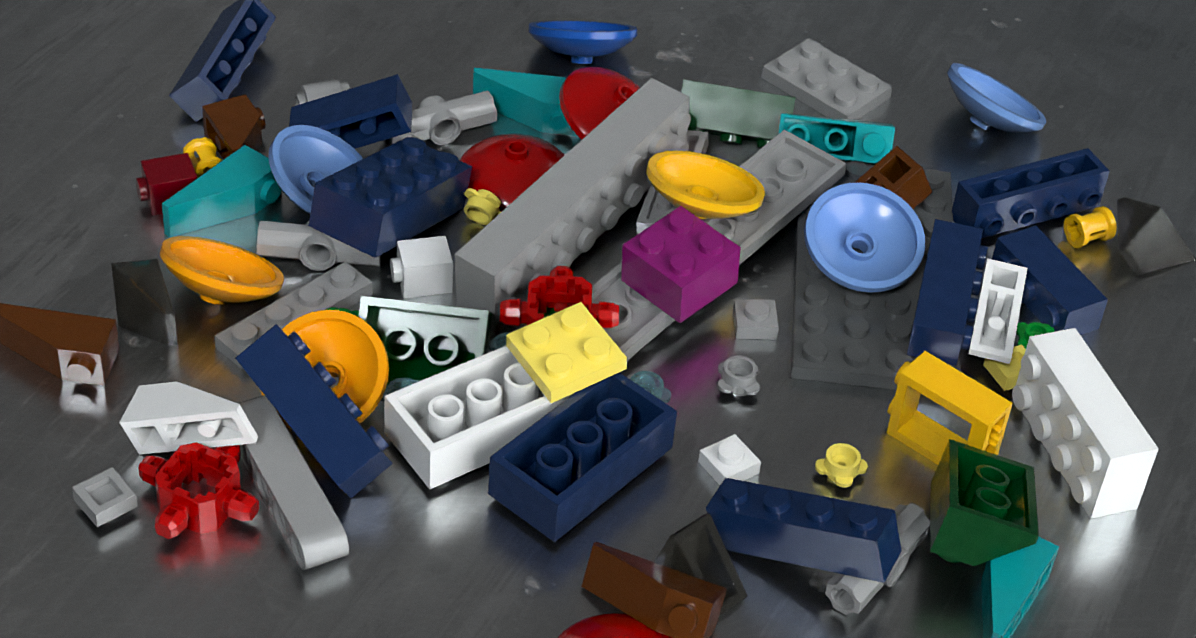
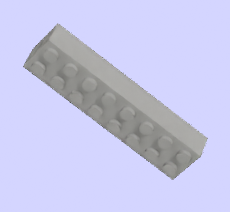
M650 78L455 253L457 307L492 312L490 331L496 334L506 325L500 322V302L508 299L527 301L530 281L540 275L550 276V271L556 266L570 267L571 263L582 252L589 251L595 240L605 230L612 229L619 217L630 207H635L652 186L646 174L649 159L653 155L664 151L689 150L687 131L691 121L689 114L690 96Z

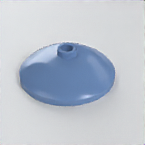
M953 63L948 69V80L957 100L972 114L970 120L980 128L989 130L992 126L1011 133L1035 132L1041 130L1046 124L1045 116L1032 103L1000 81L963 64Z
M294 125L280 131L272 141L268 155L274 179L282 192L297 207L308 214L311 213L315 183L363 159L351 145L340 137L310 125Z
M858 182L835 186L818 197L810 208L805 221L804 239L808 253L816 266L831 280L852 290L882 292L894 289L912 277L924 256L925 234L917 214L901 197L881 186ZM853 248H858L863 253H858Z

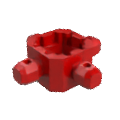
M556 266L550 271V276L540 275L529 282L527 301L508 299L500 302V322L520 326V323L529 325L543 319L544 314L542 313H546L547 307L554 308V311L559 312L582 302L602 328H613L619 325V305L599 301V304L592 303V284L583 277H574L573 271L568 266Z
M195 442L179 446L169 459L151 455L146 456L141 461L138 467L139 476L143 481L155 486L160 512L155 518V531L158 535L171 539L178 536L185 528L199 534L214 532L221 527L228 517L240 521L253 520L259 511V500L254 495L241 489L240 470L238 467L241 456L240 445L209 448ZM205 478L207 479V485L215 487L216 494L210 491L205 496L198 493L193 499L190 497L189 491L182 489V483L187 485L192 481L200 483Z

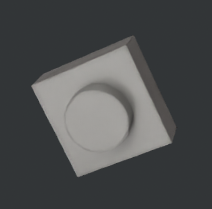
M734 299L733 319L736 339L777 340L779 326L775 300Z
M113 467L72 487L74 501L96 527L138 507L136 493Z

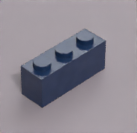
M398 74L293 106L290 112L289 127L294 125L318 127L340 137L356 149L411 132L413 103Z
M1036 225L997 238L992 260L1027 268L1022 303L1041 323L1049 324L1054 328L1055 332L1076 328L1080 335L1099 329L1108 299Z

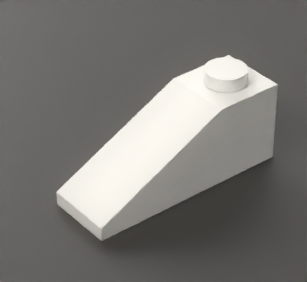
M987 258L979 295L976 296L979 300L974 322L971 323V326H974L968 354L1010 364L1027 274L1026 267Z
M177 381L139 385L119 422L139 455L176 451L181 445L195 442L212 448L253 444L258 439L257 433L240 404Z

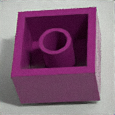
M679 206L622 245L621 281L674 320L682 323L738 283L741 247L684 207Z

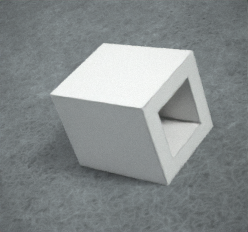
M446 236L397 241V258L390 259V269L393 283L400 282L404 299L452 293L453 260Z

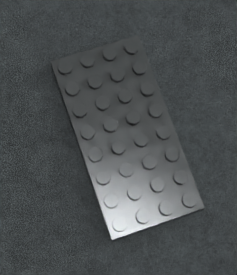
M843 161L846 163L845 175L829 189L838 185L856 182L875 164L860 161ZM923 169L932 193L913 210L921 221L925 234L924 256L910 279L888 291H856L846 288L827 277L812 260L804 239L805 221L814 202L796 216L792 379L897 389L894 379L898 370L905 362H912L917 358L907 355L935 219L953 222V213L951 212L953 207L951 172ZM853 248L856 252L863 253L860 249ZM959 353L957 365H949L961 372Z

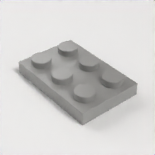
M809 38L764 65L761 76L765 81L792 97H796L797 100L826 117L854 120L860 119L888 100L893 87Z

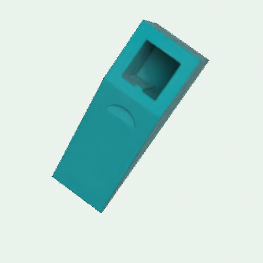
M781 113L778 134L786 130L837 159L877 163L893 148L895 126L888 123Z

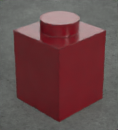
M182 153L142 160V177L136 178L138 197L140 202L147 201L152 216L163 214L162 203L197 179L189 154Z

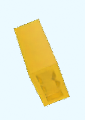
M927 351L920 354L914 361H907L900 367L894 379V383L897 384L896 393L887 410V413L890 415L886 432L888 435L939 465L949 439L998 455L1013 404L1011 401ZM920 395L926 396L972 424L968 440L919 412L917 407Z

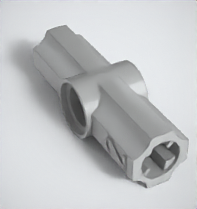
M484 91L445 101L443 97L437 95L427 97L419 103L416 109L412 110L411 132L383 140V143L388 147L406 137H414L423 141L431 139L438 145L449 144L459 136L461 131L497 121V109L493 96L489 91Z
M270 221L259 222L257 236V255L301 260L304 266L316 271L327 270L335 263L342 264L345 261L352 265L380 267L381 255L374 258L309 227V221L306 225Z
M910 502L908 505L899 504L894 509L902 551L885 583L836 573L827 583L825 595L832 602L833 608L846 616L849 613L859 614L883 585L891 587L896 583L903 573L911 553L930 533V520L925 515L923 508Z

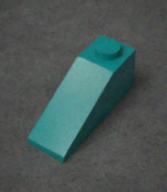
M474 67L473 94L489 91L493 96L497 113L542 133L577 136L567 123L560 106V89L566 77Z
M244 145L162 203L164 234L171 238L258 213L268 204L276 201L282 195V190L274 179L269 158Z
M1038 537L1036 544L986 562L981 579L983 638H1010L1050 577L1059 546Z

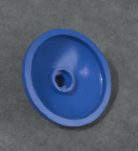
M538 21L529 23L528 31L535 40L549 50L571 56V62L578 64L593 63V57L614 53L637 37V27L596 21Z

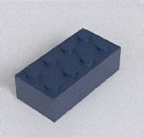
M406 137L316 182L308 226L376 258L396 247L397 241L408 240L463 209L466 201L464 193L469 186L472 166L459 161L458 157L454 154L440 152L426 146V143L421 139Z
M619 372L574 393L490 457L488 494L553 542H556L672 448L677 411Z

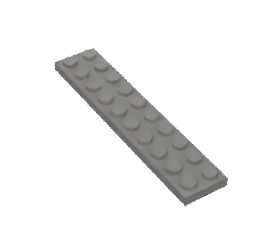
M783 130L739 166L751 173L763 185L765 196L762 205L758 209L742 216L724 219L706 218L701 220L741 247L740 265L845 175L846 163L794 134ZM621 262L592 286V303L599 304V301L619 305V325L603 329L626 355L628 361L675 320L621 281Z

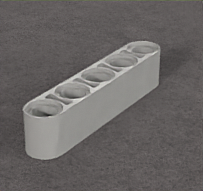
M265 395L238 403L258 435L256 443L240 445V459L299 567L304 571L349 555V544L345 530L275 407Z

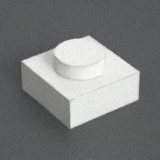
M736 434L701 449L699 453L698 463L719 485H721L725 478L745 481L758 475L760 472L761 461Z

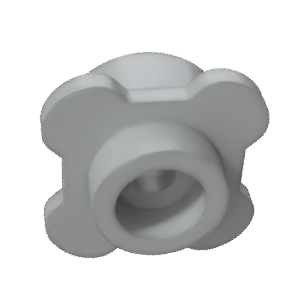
M732 356L718 365V372L721 374V380L718 381V389L720 391L733 394L745 393L747 395H755L759 392L760 385L756 382V377L759 375L760 369L750 358Z

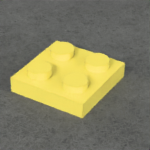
M582 302L506 334V347L550 403L556 402L627 369L626 355Z

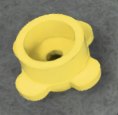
M472 188L466 189L464 195L468 198V201L464 207V213L469 219L478 224L487 225L501 213L499 209L501 201L495 194L484 189H480L478 192Z
M837 443L830 446L826 451L825 458L818 459L815 464V470L819 474L827 475L837 486L843 488L852 486L853 479L859 474H865L868 468L867 462L861 459L860 452L855 447L845 443Z

